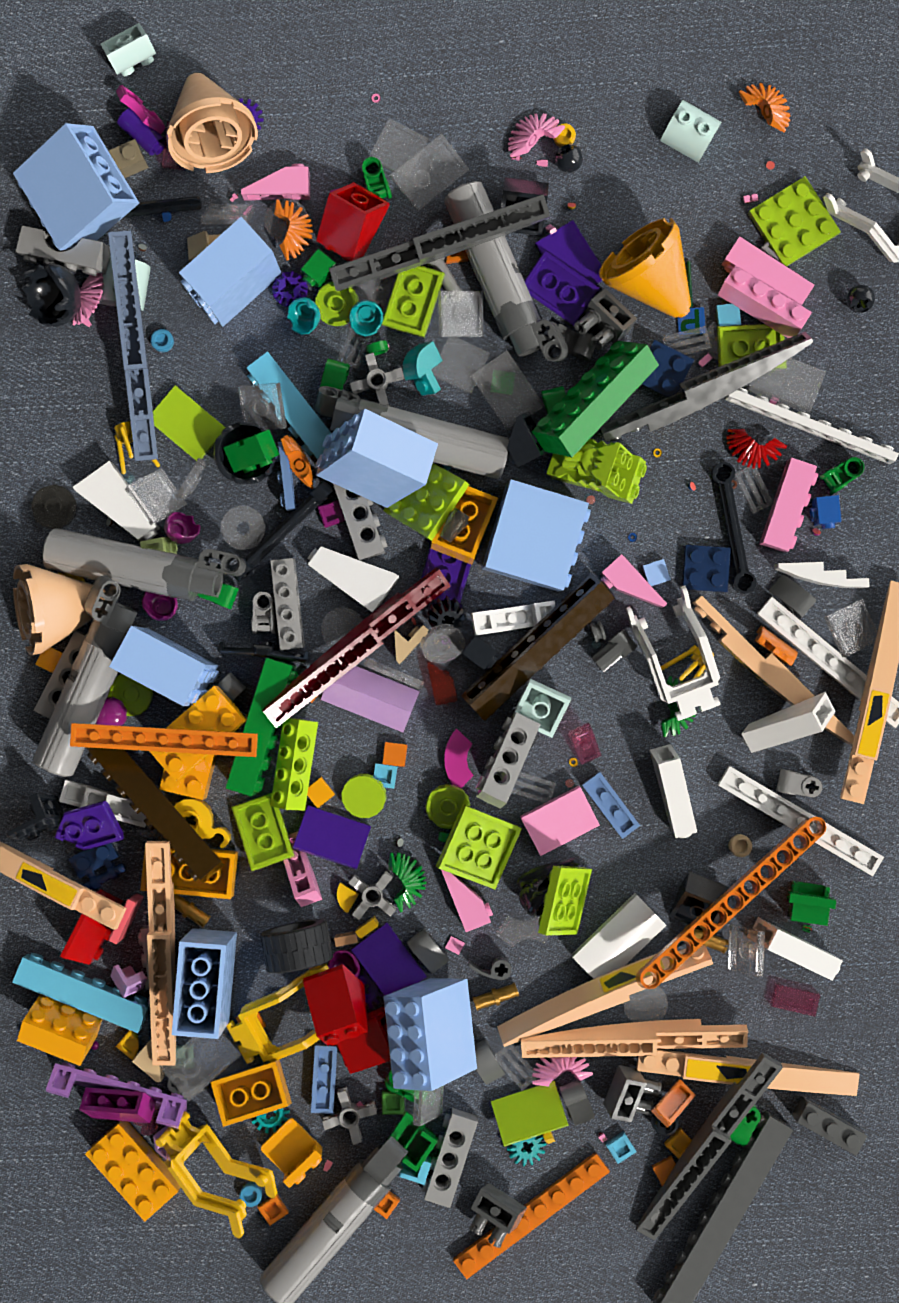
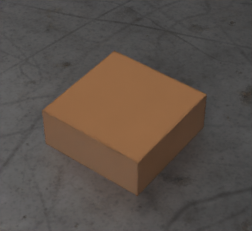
M355 931L336 934L334 937L335 946L339 947L358 943L359 937Z

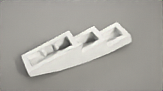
M823 562L778 563L774 565V569L779 572L819 585L839 588L869 587V578L846 579V570L824 571Z
M65 780L59 802L84 807L106 801L117 820L146 827L143 821L146 819L145 815L142 812L137 814L129 805L132 802L130 798H123L121 795Z

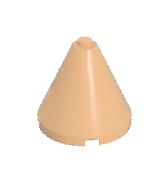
M191 74L185 81L167 129L166 140L169 152L180 166L191 171L195 167L205 169V173H214L234 167L252 152L251 145L254 140H257L258 131L254 117L246 106L204 74Z
M28 564L15 566L13 579H19L17 588H13L15 612L21 639H28L31 645L25 647L29 655L43 653L93 619L86 613L84 608L93 586L92 584Z

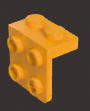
M289 1118L261 1146V1151L284 1173L283 1182L289 1188L294 1183L296 1185L305 1178V1172L310 1167L314 1169L322 1160L323 1147L294 1118Z

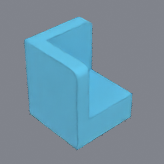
M430 1156L426 1158L417 1172L403 1162L401 1163L403 1169L399 1172V1177L425 1185L431 1166Z

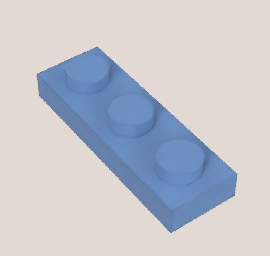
M278 442V452L280 455L276 456V462H280L281 471H277L279 484H283L284 493H280L281 505L285 506L287 511H294L296 509L292 469L290 468L289 458L285 455L282 442Z
M600 771L582 784L622 839L640 826Z
M315 1043L311 1113H334L338 1050L336 1045L327 1046L326 1044Z

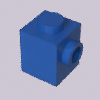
M839 495L812 499L810 519L814 521V526L821 525V529L835 528V524L842 522Z

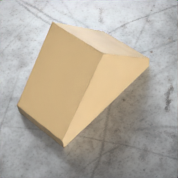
M150 1040L132 1062L155 1082H161L165 1077L164 1065H152V1042Z

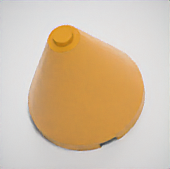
M661 218L645 225L622 242L624 247L617 255L612 252L606 258L600 268L599 277L605 285L673 318H682L689 313L691 300L680 230L672 218L669 219L670 222H667L665 218Z

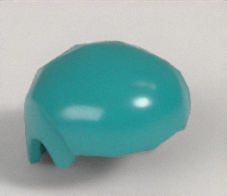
M302 297L296 298L289 305L287 319H290L292 323L291 329L294 332L305 335L310 334L318 326L321 314L314 301Z
M366 299L357 302L349 314L351 328L356 334L362 336L374 335L383 322L382 309L376 302Z

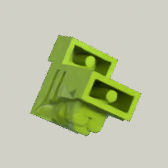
M589 439L572 458L553 453L546 474L552 479L602 492L608 498L632 504L639 494L640 487L638 485L641 477L643 478L646 473L647 466L644 459L631 454L621 443L615 442L607 445L604 441L597 443L595 440Z

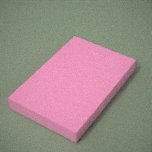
M580 786L520 816L540 856L600 826Z

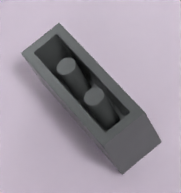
M804 1096L801 1097L792 1114L797 1123L856 1156L867 1138V1135L861 1128Z

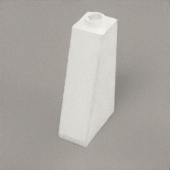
M108 461L73 486L76 492L138 540L147 541L157 535L156 531L160 527L112 462Z
M320 547L319 550L315 548L308 557V560H310L308 565L372 613L378 608L400 578L395 573L324 547Z
M826 692L748 724L742 732L743 741L751 753L822 732L834 715L835 709Z
M671 744L651 749L650 754L671 831L675 838L689 837L692 833H696L697 829L680 757Z
M759 917L748 936L767 950L832 981L840 970L841 959Z

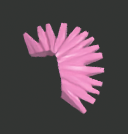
M537 113L534 114V118L531 114L529 115L530 119L525 116L526 122L520 120L521 124L517 123L515 125L520 131H511V134L515 137L509 138L508 146L510 147H508V151L512 152L510 157L528 153L538 139L544 135L555 139L564 130L565 126H557L559 120H555L553 116L546 121L547 114L544 113L540 120H538Z
M97 273L96 276L90 275L80 288V310L72 320V325L84 323L98 307L97 304L100 303L99 300L102 297L104 285L101 273Z
M548 1057L550 1062L545 1058H540L545 1066L536 1063L539 1069H533L537 1073H533L532 1077L539 1080L532 1081V1084L549 1087V1084L566 1071L574 1074V1077L580 1081L592 1076L593 1073L581 1072L589 1066V1063L583 1064L586 1061L585 1058L575 1062L577 1057Z

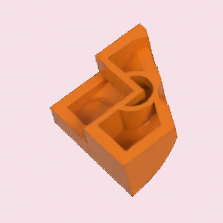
M760 626L756 632L758 636L755 641L769 650V653H772L777 659L786 665L792 666L798 651L765 627Z

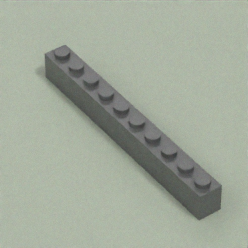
M766 1110L761 1115V1119L754 1129L749 1142L744 1146L741 1153L734 1157L733 1167L730 1172L723 1176L721 1180L722 1186L718 1193L715 1192L712 1195L708 1210L701 1214L697 1229L689 1234L688 1244L684 1251L681 1250L678 1253L675 1261L676 1265L673 1270L667 1272L664 1279L665 1284L661 1290L658 1289L656 1291L653 1303H693L793 1132L788 1123Z

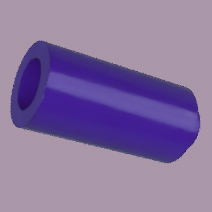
M128 108L120 115L117 124L133 140L135 139L150 156L154 154L159 155L164 150L165 138L144 124L134 111Z

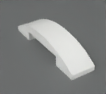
M555 600L471 613L474 635L534 627L555 607Z

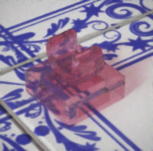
M154 1108L151 1123L133 1122L135 1125L142 1126L140 1134L149 1136L157 1131L158 1123H156L160 1108Z

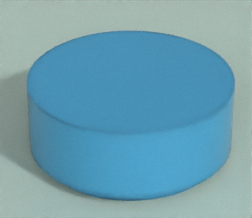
M158 329L151 335V344L158 352H167L173 347L174 338L168 330Z
M248 1182L241 1188L239 1198L245 1202L247 1207H254L261 1201L262 1189L255 1182Z

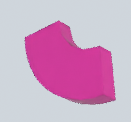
M120 85L116 90L119 100L134 111L144 124L162 134L165 125L154 111L148 110L137 95L123 85Z
M456 728L448 740L444 762L446 773L452 785L462 788L474 776L467 764L468 751L473 743Z

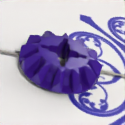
M293 271L282 272L281 275L275 278L273 283V296L279 304L289 307L296 298H306L308 286L301 274ZM286 281H288V283H290L291 286H296V288L293 289L294 297H292L288 291L284 292V290L286 289Z

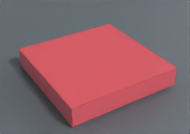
M135 894L127 899L124 905L127 909L118 928L112 931L109 938L110 942L117 944L126 937L144 896Z

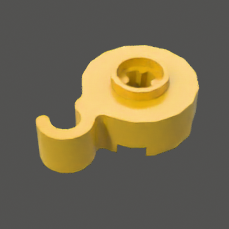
M187 798L174 805L175 809L185 820L186 817L192 815L195 817L194 821H196V824L190 826L202 839H211L217 833H220L224 837L220 848H225L230 843V831L225 827L214 826L212 809L205 801Z

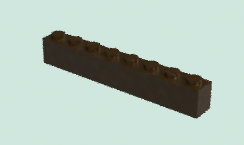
M590 573L506 652L491 669L489 668L461 695L463 699L485 721L615 599L602 581Z
M86 747L89 751L87 754L88 758L95 765L99 762L104 768L101 770V773L108 781L113 779L118 784L115 789L123 798L127 795L132 800L129 803L132 809L137 814L142 812L145 815L146 819L143 820L152 831L155 828L161 834L158 836V839L169 842L175 850L172 855L180 864L185 862L190 867L187 872L195 881L200 879L203 883L206 882L224 866L223 862L125 750Z

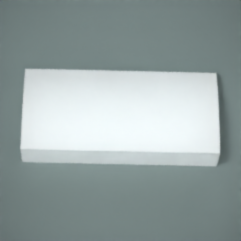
M634 893L571 955L595 979L624 967L666 924Z

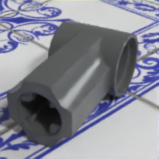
M624 629L612 637L605 647L591 657L602 672H605L620 658L623 659L637 647V644Z

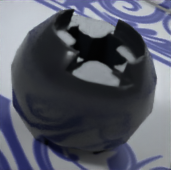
M567 144L557 150L555 162L559 170L571 173L581 167L583 155L579 147Z
M867 285L854 286L849 290L846 297L847 306L855 313L867 312L873 307L875 302L874 291Z
M654 1114L651 1118V1125L654 1131L662 1136L672 1135L677 1131L680 1124L679 1116L669 1127L664 1126Z

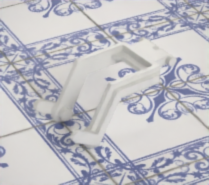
M863 148L860 152L863 162L858 165V178L863 182L870 179L899 193V177L876 167L872 153L868 149ZM825 194L823 198L829 214L867 233L889 262H899V243L897 246H894L877 222L845 207L847 204L841 198L835 200L831 194Z
M685 585L680 587L682 597L677 599L678 605L673 606V610L677 617L683 615L697 641L705 665L702 676L673 687L666 684L657 655L644 632V629L648 628L645 618L638 620L637 616L633 614L631 607L626 608L630 628L648 662L659 698L668 704L676 701L679 711L675 712V716L678 721L697 714L695 710L697 706L703 712L720 705L718 697L713 698L710 690L711 687L719 685L720 675L708 638L691 608L689 594Z

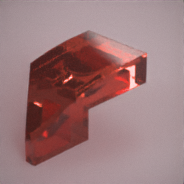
M427 661L435 704L441 705L458 701L454 680L450 673L435 666L433 662Z

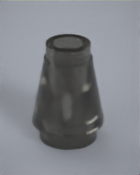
M454 508L452 512H449L439 536L451 543L469 524L467 521L470 517L459 509Z

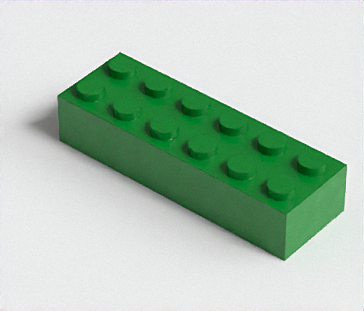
M617 341L612 344L610 350L596 361L595 366L585 373L574 387L568 390L567 395L555 404L551 412L545 418H542L532 430V433L545 452L572 458L659 366L648 345Z
M266 658L243 733L258 734L257 757L235 756L226 789L251 797L257 792L262 791L265 778L262 775L266 769H269L272 757L269 756L270 749L275 748L279 737L275 735L277 728L262 710L298 677L295 665Z

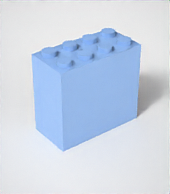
M65 123L13 172L19 187L29 199V204L35 209L41 219V224L47 229L53 244L59 250L72 249L81 238L97 241L139 204L94 126Z
M242 217L235 221L179 272L183 278L180 282L199 308H203V311L214 324L219 322L222 327L274 282L276 277L282 274L273 251Z
M364 409L360 413L354 414L352 419L345 421L340 428H336L333 433L325 437L323 441V447H325L323 454L319 456L316 467H318L316 476L388 508L426 485L438 443Z
M511 479L505 486L481 569L557 592L564 590L565 587L568 588L572 576L568 573L570 567L575 565L578 553L575 552L576 546L581 544L584 536V531L581 529L584 522L587 523L591 512L588 509L589 503Z
M130 626L109 666L182 706H191L196 703L197 700L208 692L206 688L209 683H214L219 674V671H217L219 665L149 628Z
M192 928L179 941L172 1035L219 1039L230 1021L237 932Z
M429 978L384 996L394 1089L433 1091L477 1069L467 979Z

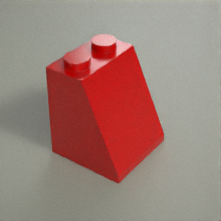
M354 182L330 192L316 241L324 245L326 249L341 255L346 261H353L363 257L390 203Z
M341 964L303 978V985L316 1036L327 1046L336 1045L340 1041L356 1038L368 1032L364 983L347 967Z
M385 1006L367 1013L368 1032L336 1044L343 1057L344 1065L348 1068L350 1074L391 1061Z

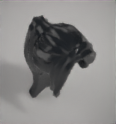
M570 858L547 863L519 877L517 880V886L521 890L519 901L528 915L533 917H540L542 915L544 896L548 891L549 874L553 866L575 867L580 865L579 859Z

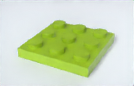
M806 176L748 212L764 240L770 244V249L777 255L779 262L786 267L841 233Z
M432 463L425 486L388 508L385 507L383 511L432 541L470 484Z
M462 804L436 867L496 889L522 828Z
M553 866L549 874L548 891L544 896L543 913L538 922V933L543 935H576L578 933L592 869L574 866Z

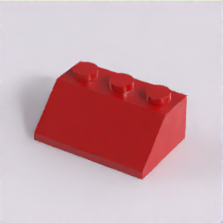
M102 889L96 892L122 906L125 902ZM81 914L60 957L88 965L94 960L98 961L104 951L102 945L105 940H109L113 929Z

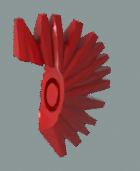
M728 429L727 431L733 434L727 436V440H731L727 444H732L728 448H737L731 455L735 456L743 452L737 459V462L743 461L741 465L744 466L748 461L747 468L751 464L752 469H755L756 464L758 468H761V458L769 466L770 463L767 456L777 461L778 458L775 455L781 457L782 454L776 448H787L785 444L776 438L768 441L765 446L759 445L746 433L745 429Z

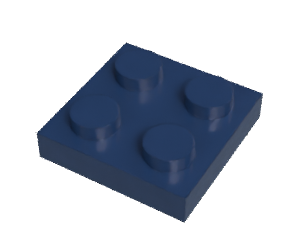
M654 339L650 350L659 366L642 384L666 397L677 394L680 389L679 384L684 381L694 359Z
M685 545L682 586L685 585L687 590L727 593L731 548Z

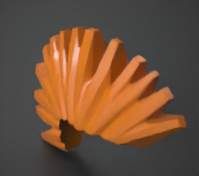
M759 83L758 89L751 84L750 87H745L746 92L742 90L738 92L745 105L752 106L756 104L759 106L767 124L785 133L786 129L784 127H788V122H790V114L785 111L790 108L789 106L782 105L787 100L782 98L783 94L777 96L780 92L779 90L775 92L776 88L773 87L771 89V85H768L765 91L763 83Z
M276 199L274 215L287 223L284 241L279 246L286 261H288L289 254L294 259L297 257L296 254L301 255L299 251L302 253L305 251L301 245L308 246L309 243L303 238L312 239V235L309 233H313V230L308 228L313 227V225L307 224L311 222V219H306L309 217L308 214L298 217L303 208L300 207L293 213V202L289 206V201L286 200L284 209H282L279 199Z
M284 436L281 442L285 455L289 458L290 468L305 485L313 489L312 470L305 452L292 437Z

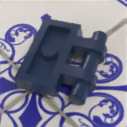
M113 842L84 850L69 859L79 879L88 875L90 881L84 883L83 886L90 890H97L102 887L103 883L110 879L115 880L120 877L121 873L127 870L123 863L115 866L113 860L120 855ZM105 865L107 871L98 876L95 870Z

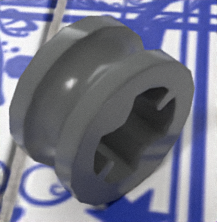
M597 621L595 625L589 624L595 643L600 638L606 639L601 621Z

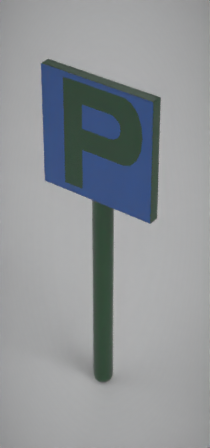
M687 260V281L691 306L687 315L682 318L678 317L679 336L706 334L704 307L693 308L691 262Z

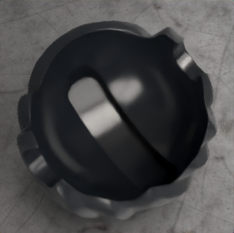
M48 263L46 266L39 264L37 268L24 272L23 280L30 276L29 282L22 287L23 291L27 294V302L32 307V310L29 312L30 317L38 320L42 325L53 327L62 326L74 319L80 310L81 293L75 276L67 268L58 264Z
M238 422L222 430L221 435L215 441L214 460L218 470L225 478L237 484H256L273 472L272 467L276 462V457L271 458L273 463L260 468V465L256 464V469L244 473L243 470L234 473L223 448L266 430L260 428L257 424Z

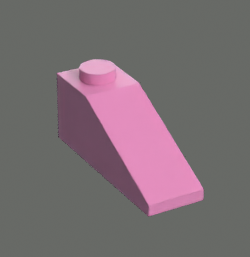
M292 164L291 167H284L241 189V195L244 200H310L309 168L303 164Z
M622 554L600 573L603 577L601 581L609 589L613 587L616 591L660 608L667 605L662 597Z
M298 831L288 835L292 848ZM293 849L295 856L283 861L294 898L301 907L322 900V896L307 853Z
M441 870L465 931L468 932L491 923L489 916H492L493 913L489 903L484 904L483 899L457 875Z

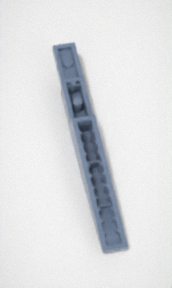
M108 232L135 461L158 460L132 232Z

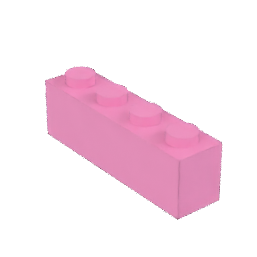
M741 237L738 238L721 264L728 273H731L735 266L739 267L799 305L803 304L814 287V284Z
M737 266L728 275L718 293V296L734 304L739 309L787 338L799 334L812 313Z
M794 458L787 460L759 543L760 545L784 553L794 548L797 536H794L796 528H800L804 519V515H801L803 507H807L811 498V494H808L810 486H814L818 477V473L815 472L817 466Z

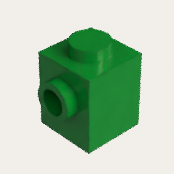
M318 249L301 268L304 276L303 280L309 286L313 287L315 285L320 289L331 277L330 268L336 267V263Z

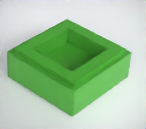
M382 1090V1115L404 1114L405 1097L389 1090Z

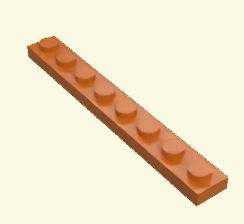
M71 723L70 746L257 757L258 734Z
M594 1152L524 1205L527 1209L518 1227L510 1234H506L500 1248L493 1246L494 1241L492 1244L488 1242V1238L494 1230L493 1228L454 1257L453 1262L467 1280L610 1172L609 1168L597 1152Z

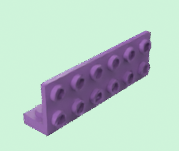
M62 1062V1065L55 1063L46 1092L68 1098L73 1084L88 1088L144 1092L156 1100L155 1107L160 1108L156 1123L177 1129L179 1128L184 1111L187 1112V1100L180 1094L171 1093V1095H167L155 1087L146 1089L140 1087V1084L134 1081L124 1083L118 1081L119 1079L113 1075H105L103 1077L96 1075L97 1072L91 1069L84 1068L82 1071L75 1069V1066L70 1063Z

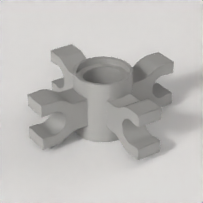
M374 353L367 354L365 357L370 372L367 375V379L350 383L352 392L357 394L370 389L377 394L379 404L389 406L385 390L388 383L404 380L402 368L384 373L378 369ZM374 377H382L384 379L383 383L380 386L372 385L371 381Z
M385 871L376 884L367 885L354 874L349 884L362 893V902L352 914L355 918L360 920L369 907L375 906L380 907L391 917L397 907L383 897V889L391 881L393 875ZM369 890H375L378 892L379 898L371 901L367 898L366 893Z
M347 1086L339 1088L337 1095L342 1106L340 1113L323 1117L324 1129L327 1130L341 1124L344 1128L349 1129L353 1145L361 1143L363 1137L358 1126L359 1119L377 1114L375 1101L358 1107L355 1103L351 1102ZM351 1111L356 1117L349 1120L345 1118L344 1113Z

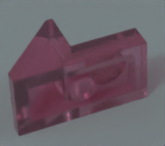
M589 723L568 731V736L581 765L601 757L597 741Z

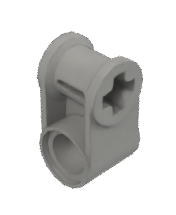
M259 592L253 598V634H257V632L276 633L275 598L269 592ZM262 595H266L270 600L266 608H262L258 602ZM260 623H269V625H260Z
M780 769L776 791L791 795L816 797L822 791L821 781L813 776ZM812 781V784L815 785V788H811L809 791V789L806 788V784H810Z

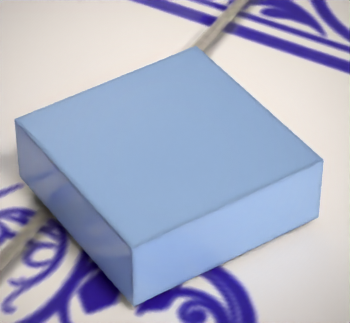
M664 559L642 566L646 581L651 586L671 580Z

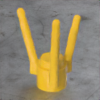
M123 422L114 427L116 432L114 437L117 442L119 462L123 475L126 474L122 444H125L129 458H133L130 443L133 442L131 422ZM152 460L156 467L160 466L157 460Z
M693 645L688 651L660 666L661 670L693 654L690 657L693 663L679 677V680H683L696 666L700 668L692 679L701 676L705 670V665L699 647Z

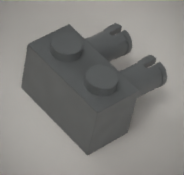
M605 288L590 301L583 313L584 317L577 321L574 326L577 331L581 327L583 328L579 331L582 335L592 326L600 330L590 341L592 346L598 343L595 348L601 350L609 341L614 344L628 334L637 318Z
M618 1065L603 1105L611 1119L632 1122L635 1112L651 1115L652 1112L650 1110L654 1108L653 1102L651 1100H643L641 1097L643 1093L658 1096L660 1094L659 1091H661V1082L644 1079L636 1068Z
M488 1183L480 1189L471 1207L477 1214L469 1229L472 1232L476 1229L474 1233L482 1235L487 1222L490 1221L496 1226L488 1238V1242L492 1244L494 1241L493 1246L500 1248L506 1234H510L518 1227L527 1207Z

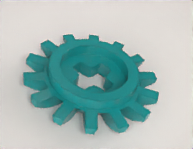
M283 1108L275 1110L273 1112L276 1113V1116H271L270 1119L266 1118V1113L256 1116L252 1124L258 1122L260 1124L257 1128L259 1131L262 1127H266L265 1133H268L269 1128H272L275 1133L277 1131L276 1126L281 1127L283 1125L281 1123L282 1120L285 1122L288 1120L284 1114H290V1110H284Z
M543 1135L512 1144V1146L507 1147V1151H513L508 1156L510 1158L517 1157L514 1161L515 1164L522 1160V1166L526 1165L527 1160H529L530 1165H533L532 1158L534 1157L540 1161L541 1158L537 1154H545V1150L540 1149V1147L546 1146V1142H540L543 1139ZM524 1142H527L528 1144L532 1142V1145L530 1146L531 1150L529 1152H527L526 1150L521 1151V1149L524 1147Z

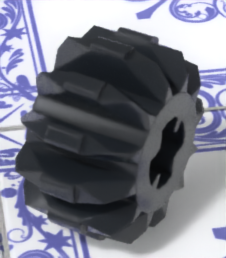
M447 595L444 600L437 597V603H430V610H427L429 625L434 627L437 633L442 631L446 635L448 630L455 633V627H462L461 621L465 620L464 607L455 597L451 600Z

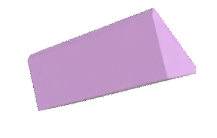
M355 666L325 689L321 700L404 732L420 691Z

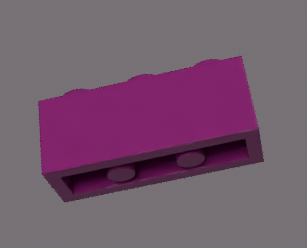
M86 1087L79 1110L95 1119L151 1123L156 1100L144 1092Z

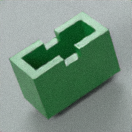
M269 429L223 447L234 473L243 470L244 473L256 469V464H259L260 468L273 463L271 458L280 455Z

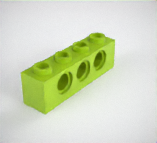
M288 718L283 722L270 806L284 810L305 811L318 722L297 718Z

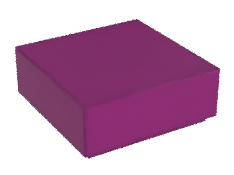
M339 500L318 506L325 528L346 521Z

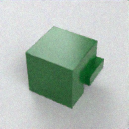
M792 881L791 891H788L787 896L789 901L787 916L791 921L828 926L830 908L835 909L836 899L829 897L830 887L827 885Z
M408 1111L404 1113L387 1138L388 1140L392 1136L408 1151L402 1162L416 1172L438 1142L436 1134L425 1127V1123Z

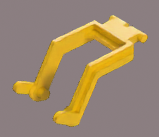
M327 964L314 966L278 991L245 1004L238 1015L241 1020L240 1023L235 1024L233 1020L229 1021L226 1027L234 1042L240 1040L241 1044L237 1047L246 1064L251 1063L254 1060L253 1056L258 1054L263 1062H274L305 1050L320 1040L316 1036L314 1029L300 1039L277 1047L269 1040L257 1018V1014L261 1010L282 1002L304 987L303 978L329 969Z
M184 1111L179 1128L168 1127L155 1143L160 1148L164 1147L169 1154L164 1163L192 1204L196 1207L228 1216L232 1234L236 1238H241L244 1235L241 1220L246 1217L245 1202L241 1199L233 1201L203 1192L184 1166V1161L203 1143L225 1174L256 1182L258 1186L265 1187L266 1194L270 1198H275L277 1195L273 1171L232 1159L208 1124L197 1128L192 1126L188 1121L190 1115Z

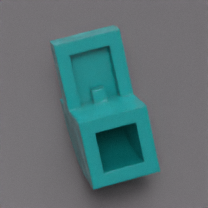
M433 341L419 343L406 354L403 361L405 380L413 379L421 396L435 394L441 390L431 369L443 360Z

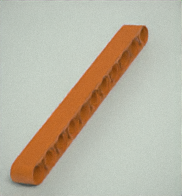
M811 817L802 821L647 962L636 974L637 984L645 989H654L659 986L824 835L827 828L825 821L820 817ZM811 822H814L817 826L816 833H812L809 828ZM795 836L801 840L799 848H796L793 844ZM779 851L785 855L783 863L777 860V853ZM762 866H765L769 871L767 878L762 877L760 873ZM746 881L752 884V891L750 893H747L744 889ZM729 896H733L736 900L734 908H730L727 904ZM713 911H716L720 917L716 924L712 922L710 917ZM697 926H700L703 930V936L700 939L694 935V929ZM680 941L686 944V951L683 954H680L677 950V945ZM664 956L670 961L669 967L665 970L660 965V960ZM646 972H650L653 976V981L649 985H646L643 981V976Z

